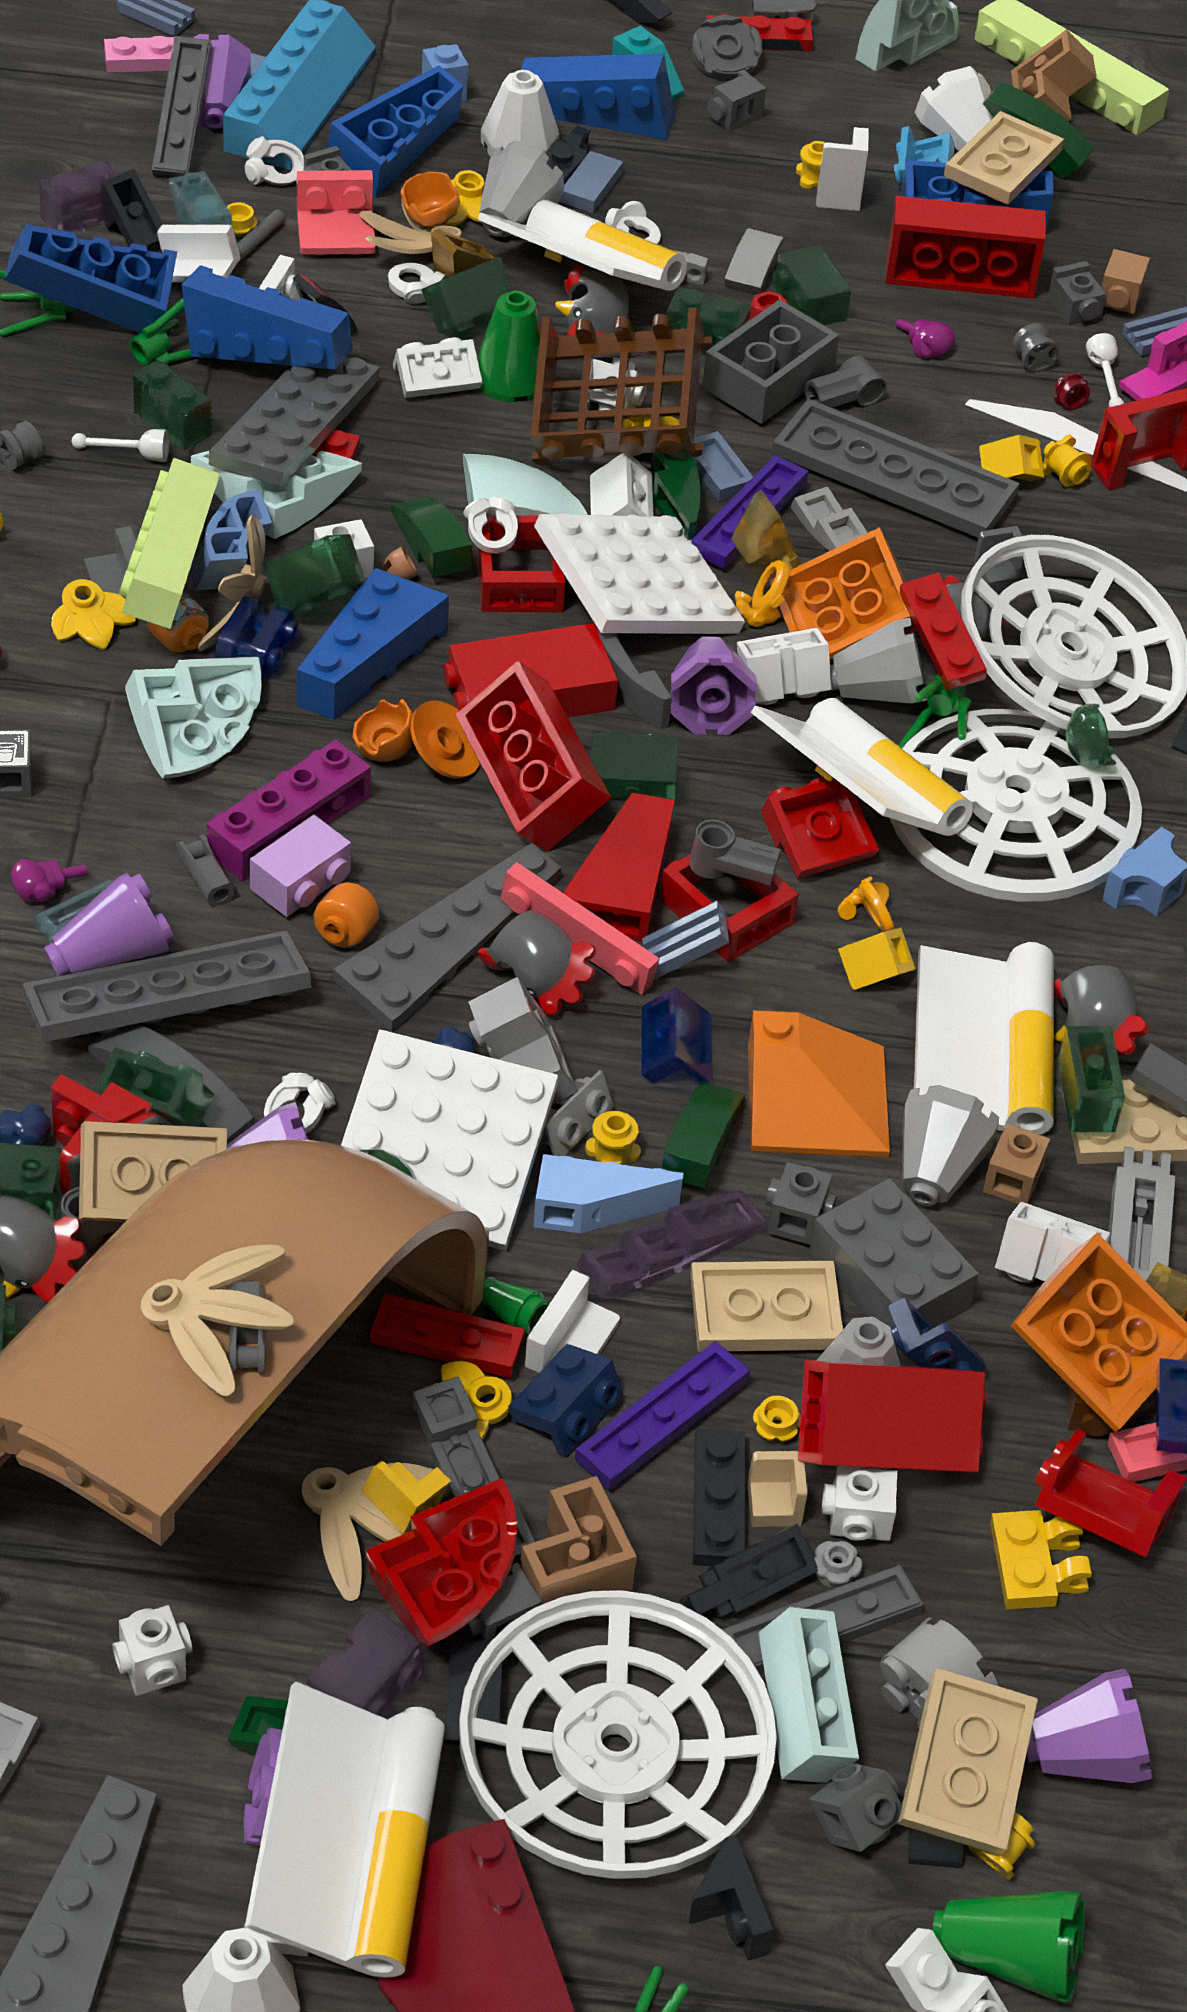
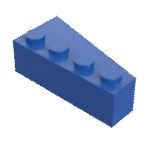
M664 54L525 58L521 70H527L538 75L544 85L556 120L664 140L668 139L676 114Z
M438 65L331 122L328 148L337 146L340 149V157L352 171L372 170L373 196L377 198L458 120L464 85Z
M906 160L900 196L1045 211V230H1047L1054 195L1052 171L1042 170L1009 204H1005L945 177L946 163Z
M26 224L11 249L4 281L142 333L143 328L154 323L166 312L178 251L164 249L162 253L147 251V246L134 243L130 247L112 245L109 239L95 236L93 240L79 239L73 232Z
M199 265L181 284L192 357L336 369L353 349L349 313L303 298L297 301L281 295L282 291L267 287L265 290L245 284V279L230 275L228 278L213 274V269Z
M375 568L298 667L297 706L332 720L338 718L370 693L372 684L382 678L387 680L397 672V665L408 656L415 658L425 650V643L433 637L439 639L448 632L449 595Z

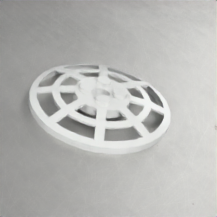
M1027 535L1011 538L996 544L981 556L968 574L962 589L961 617L987 668V674L1011 699L1035 716L1057 727L1081 735L1098 738H1127L1142 735L1159 727L1172 716L1187 693V639L1181 624L1169 604L1158 591L1137 571L1118 558L1097 547L1074 539L1054 535ZM1039 555L1067 559L1085 565L1097 571L1098 574L1089 589L1068 580L1044 577ZM1023 556L1028 579L1011 584L1000 595L982 579L983 575L995 565L1011 558ZM1112 581L1124 588L1143 606L1157 627L1136 632L1127 618L1114 605L1103 598ZM974 591L992 608L989 621L992 643L981 640L975 625L971 605ZM1048 591L1075 597L1081 600L1082 603L1080 607L1066 603H1052ZM1032 592L1038 608L1027 619L1010 606L1009 603L1021 595ZM1096 610L1107 617L1120 631L1122 636L1112 638L1107 628L1094 617ZM1002 617L1021 631V646L1004 645L1001 633ZM1062 642L1070 644L1075 651L1066 648ZM1166 642L1173 669L1170 691L1146 684L1148 679V660L1144 647ZM1131 652L1134 663V678L1113 670L1117 662V653ZM992 658L1000 659L1011 676L1028 692L1033 694L1034 697L1017 686ZM1013 661H1028L1034 670L1043 677L1039 686L1037 687L1024 676ZM1107 682L1127 691V693L1114 702L1104 704L1094 689ZM1057 686L1078 691L1087 706L1058 699L1053 694ZM1139 696L1164 704L1156 715L1142 723L1122 726L1112 715L1127 709ZM1051 705L1072 714L1095 716L1102 725L1084 722L1063 715L1048 706Z
M982 709L967 712V729L970 732L966 733V739L959 740L958 737L953 739L938 754L913 751L925 741L940 733L957 728L958 714L941 719L922 729L902 748L925 767L930 768L940 778L942 777L943 770L967 775L965 791L959 793L972 802L973 813L988 824L984 833L977 831L968 824L956 833L965 841L977 846L969 866L953 860L935 848L922 836L917 826L890 818L899 839L921 864L947 882L967 891L991 898L1018 902H1043L1068 898L1089 891L1107 881L1109 871L1118 864L1122 855L1129 848L1134 849L1141 828L1142 805L1138 788L1130 772L1120 759L1102 742L1092 736L1081 735L1062 729L1028 711ZM984 722H1010L1032 725L1041 729L1035 730L1018 726L987 727ZM1057 734L1081 744L1096 754L1107 765H1093L1077 748L1056 737ZM996 736L1032 738L1033 741L1028 749L1004 748ZM976 740L980 742L987 752L974 762L951 757L960 748ZM1052 745L1069 755L1079 765L1060 768L1054 761L1044 755L1049 746ZM1102 779L1120 780L1129 796L1130 816L1126 828L1104 814L1106 792ZM1090 781L1093 791L1092 807L1068 796V782ZM1009 787H1019L1025 790L1026 792L1019 793L1018 791L1011 789ZM1064 811L1084 820L1074 831L1060 838H1057L1052 828V825L1062 817ZM1097 828L1118 841L1116 847L1102 860L1084 870L1072 873L1064 852L1083 843ZM1004 831L1013 833L1035 832L1040 842L1017 843L1001 840ZM994 853L1020 858L1047 856L1055 878L1020 880L998 877L985 872Z
M622 1590L589 1591L560 1597L537 1606L512 1621L488 1644L475 1663L464 1689L459 1718L460 1753L467 1778L480 1804L494 1821L505 1819L513 1840L524 1849L551 1864L585 1875L612 1879L647 1878L675 1872L704 1860L719 1850L725 1838L736 1835L749 1822L762 1801L774 1765L777 1737L774 1711L765 1684L750 1658L728 1634L707 1618L681 1604L649 1594ZM590 1616H609L608 1645L576 1649L548 1662L530 1640L532 1636L540 1631L565 1621ZM630 1617L647 1619L671 1627L696 1640L708 1650L686 1671L678 1664L659 1654L641 1648L629 1647ZM513 1651L532 1677L526 1681L516 1696L508 1716L507 1725L476 1718L478 1705L487 1682L500 1663ZM607 1663L606 1683L592 1685L578 1693H575L561 1678L565 1673L580 1667ZM723 1664L734 1675L748 1699L756 1723L757 1735L725 1738L724 1727L718 1709L708 1692L702 1687ZM628 1665L653 1671L673 1684L659 1697H656L641 1687L627 1684ZM543 1690L561 1708L556 1718L554 1732L523 1728V1723L530 1706ZM688 1699L693 1702L701 1715L708 1739H679L678 1726L672 1714ZM611 1734L621 1735L628 1740L630 1746L624 1751L615 1752L607 1749L601 1740ZM475 1739L506 1746V1755L512 1776L527 1800L507 1812L500 1808L482 1778L476 1757ZM522 1749L552 1753L561 1777L540 1791L527 1771ZM757 1756L756 1772L748 1795L736 1815L724 1826L702 1809L718 1787L725 1759ZM677 1761H708L703 1781L689 1800L667 1782L675 1769ZM578 1792L591 1800L603 1803V1826H596L578 1820L561 1811L557 1806ZM651 1796L671 1813L668 1817L651 1824L625 1828V1804L639 1802ZM544 1816L553 1824L572 1834L590 1840L602 1841L603 1862L584 1859L557 1850L531 1836L522 1828ZM684 1824L708 1840L701 1846L675 1857L647 1863H625V1843L655 1839L677 1830Z

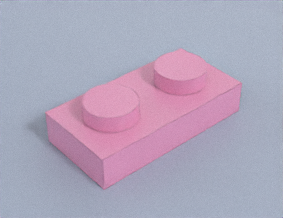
M118 37L115 39H104L106 72L169 71L174 37Z

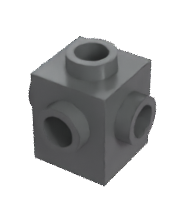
M787 1162L781 1180L772 1178L767 1193L765 1205L772 1206L767 1233L811 1245L815 1218L835 1207L837 1195L829 1193L832 1174L818 1171L813 1167Z
M850 1764L840 1768L833 1774L832 1781L809 1798L830 1844L860 1852L867 1846L882 1841L890 1834L891 1827L899 1822L902 1804L898 1798L899 1788L895 1780L885 1770L860 1764Z

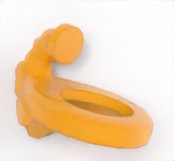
M781 560L771 563L761 575L754 590L753 598L746 593L736 591L734 595L736 607L749 626H754L755 628L762 627L765 624L774 623L781 617L777 607L785 600L782 595L789 578L790 568L788 563ZM776 570L775 580L769 591L763 596L764 588L770 576Z
M871 876L862 880L859 887L854 889L848 897L844 898L838 907L839 916L844 920H849L855 916L856 906L863 904L881 932L895 929L891 916L885 906L889 897V887L885 883H871L873 879Z

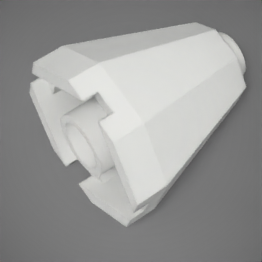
M971 66L944 73L937 79L940 86L934 91L929 86L921 93L915 110V114L920 122L936 135L940 136L950 133L955 144L954 148L958 151L994 118L982 104L991 93L990 86L980 73L977 74Z
M518 70L510 73L503 81L481 128L480 141L483 146L487 144V153L490 158L497 148L503 146V149H505L513 141L540 149L544 153L558 141L560 133L544 85L538 75L527 70Z
M248 1927L225 1931L182 1985L186 2012H300L293 1966L266 1938Z

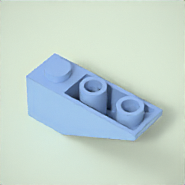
M543 1154L536 1194L533 1227L581 1234L679 1208L683 1173L667 1171L661 1168L650 1169L621 1165L615 1162L605 1163L575 1159L570 1156Z

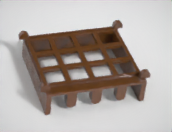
M697 307L689 308L687 329L676 330L672 329L669 318L666 315L658 314L653 317V331L634 332L628 318L617 317L614 322V333L596 334L591 321L580 319L576 322V336L558 337L551 317H542L530 438L536 452H532V461L538 465H545L548 463V459L559 460L563 457L586 456L597 458L602 455L622 453L636 456L641 453L664 452L675 454L680 451H687L688 455L693 457L701 456L703 454V443H694L701 351L712 347V337H704V328ZM685 353L683 374L664 375L666 354ZM657 354L655 376L627 377L629 356ZM620 356L618 378L591 379L593 358ZM584 359L582 380L555 381L557 360ZM682 384L681 405L661 407L663 385ZM654 386L652 407L624 409L626 387ZM617 388L615 409L588 411L590 389ZM581 390L579 411L552 413L554 391ZM680 416L679 425L660 426V417ZM651 417L650 427L623 428V419ZM614 419L613 429L586 430L587 421ZM577 422V431L550 432V423Z

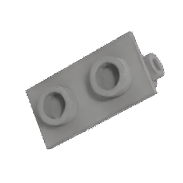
M599 1070L592 1078L576 1079L574 1083L577 1092L556 1102L557 1110L550 1108L539 1147L543 1144L548 1145L553 1156H565L592 1129L594 1120L600 1114L611 1111L614 1108L603 1071Z

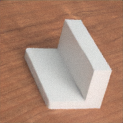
M854 127L851 145L825 143L823 145L816 198L817 207L860 210L868 155V128Z
M162 225L157 232L162 252L164 249L178 251L172 282H184L199 265L213 269V274L228 278L240 260L232 225Z
M623 453L602 466L590 476L591 515L654 517L652 473L633 456Z
M575 1270L571 1271L527 1338L525 1367L540 1373L566 1344L600 1355L618 1327L620 1316L587 1301L590 1277Z

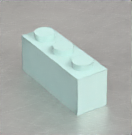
M789 1607L758 1633L768 1695L774 1711L777 1736L776 1747L781 1778L827 1783L832 1779L836 1771L844 1766L853 1764L859 1759L835 1614L832 1611Z

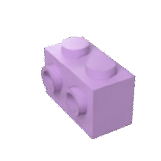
M312 815L250 858V889L284 916L288 917L301 907L310 905L319 894L332 885L341 883L347 877L351 868V842L317 816Z

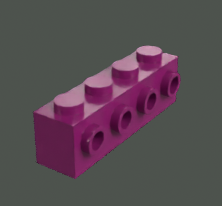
M336 739L323 748L313 751L306 759L291 769L282 771L274 780L257 791L250 792L242 801L225 812L216 814L211 821L206 823L207 839L217 860L240 881H245L250 877V858L312 815L317 816L329 825L368 799L371 791V766Z

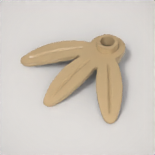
M402 199L405 217L414 229L370 211L360 212V216L369 225L381 233L394 238L386 239L369 235L365 240L394 252L407 254L431 252V234L434 229L458 237L462 235V231L453 226L438 225L429 227L415 223L406 214Z
M255 514L249 517L247 523L251 565L246 563L241 573L223 578L218 587V592L222 596L237 602V604L202 638L198 646L199 651H203L219 642L235 625L251 597L259 599L265 587L267 576L261 574L265 554V533L260 520Z
M253 1245L225 1252L199 1266L183 1281L167 1279L154 1284L142 1297L140 1307L145 1319L162 1330H170L172 1338L188 1366L208 1387L221 1396H228L234 1392L235 1381L233 1373L218 1339L200 1319L231 1326L264 1330H283L290 1327L294 1322L293 1316L275 1303L246 1292L218 1290V1288L248 1277L280 1261L285 1253V1249L280 1245Z
M401 1463L418 1481L434 1470L420 1465ZM374 1466L357 1470L349 1475L337 1468H319L308 1474L302 1484V1496L305 1503L312 1511L321 1515V1540L327 1567L337 1589L347 1601H354L358 1598L362 1574L360 1547L351 1519L384 1542L405 1534L362 1492ZM326 1487H332V1488L329 1489V1490H323V1489H322V1488H326Z

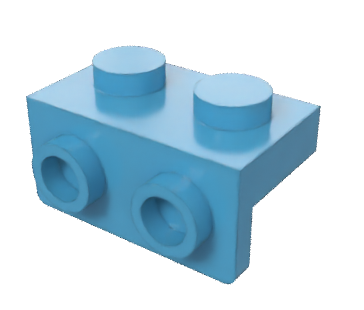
M910 126L903 127L901 141L896 144L899 162L894 165L898 185L902 186L906 160L947 163L954 156L955 144L951 134L947 133L916 142Z

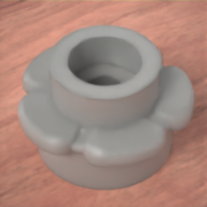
M826 1541L815 1550L816 1557L814 1560L818 1566V1571L815 1573L819 1581L825 1586L837 1588L851 1583L854 1577H857L862 1570V1560L857 1557L856 1548L848 1542ZM840 1559L842 1563H835L833 1560Z

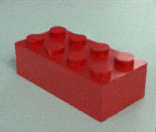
M896 196L887 251L885 284L1034 299L1045 244V211Z
M520 661L514 663L456 714L516 832L546 852L611 799L607 788L548 680Z

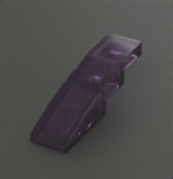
M739 1190L669 1207L663 1221L627 1229L620 1243L582 1252L576 1266L583 1275L590 1277L589 1283L601 1299L641 1288L690 1268L692 1262H703L762 1231L768 1222L743 1191Z

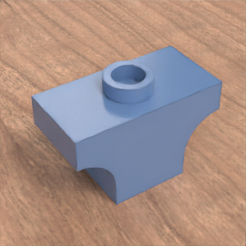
M1160 827L1136 849L1129 848L1122 855L1118 864L1109 871L1102 900L1115 909L1124 905L1140 906L1157 917L1183 894L1187 879V862L1179 858L1172 850L1175 835Z

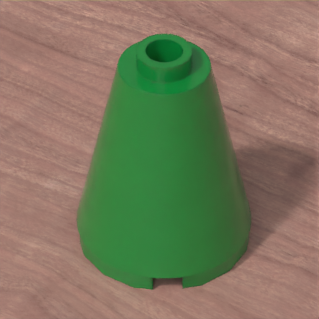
M510 291L498 298L477 356L482 378L479 390L490 398L503 402H515V397L527 396V401L534 399L541 325L534 299L522 291Z
M1066 1890L949 1900L945 1911H936L932 1931L949 1958L1057 2002L1070 2003L1073 1999L1079 1974L1069 1973V1969L1073 1970L1075 1968L1077 1956L1082 1957L1085 1900H1081L1082 1892Z

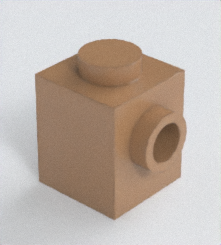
M1117 249L1113 250L1101 287L1106 293L1104 307L1115 311L1135 313L1144 288L1150 261L1149 257Z
M1006 1124L990 1160L983 1192L1016 1204H1020V1202L1028 1204L1042 1172L1050 1138L1038 1135L1030 1130Z

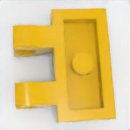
M1041 1510L992 1513L990 1527L1006 1610L1056 1606L1058 1593L1079 1594L1088 1592L1087 1578L1092 1575L1089 1558L1087 1556H1073L1061 1561L1059 1564L1052 1565L1049 1550L1072 1551L1080 1549L1078 1535H1082V1527L1058 1516L1044 1523Z

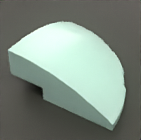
M879 0L864 25L856 59L874 71H878L898 59L903 60L909 65L917 62L957 39L958 11L956 5L949 2V0Z
M209 451L191 456V464L220 473L214 493L223 503L233 496L244 492L261 491L272 520V525L266 535L273 539L295 530L328 507L362 470V463L337 454L320 451L317 457L311 455L282 487L210 466Z
M463 454L468 505L478 498L486 497L489 500L491 497H502L508 499L517 507L515 515L559 513L587 515L580 501L562 483L537 468L497 456ZM491 510L486 512V515H496Z
M259 657L178 660L176 666L172 669L133 670L125 685L128 702L144 748L162 779L180 777L205 769L226 753H230L242 740L250 727L248 725L253 711L257 708L260 701L261 668Z

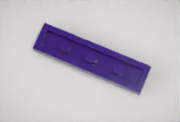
M774 455L691 540V544L697 547L703 559L724 569L807 483L809 471Z
M714 1341L578 1446L575 1452V1460L593 1477L597 1476L600 1483L610 1491L749 1381L750 1370L718 1342Z

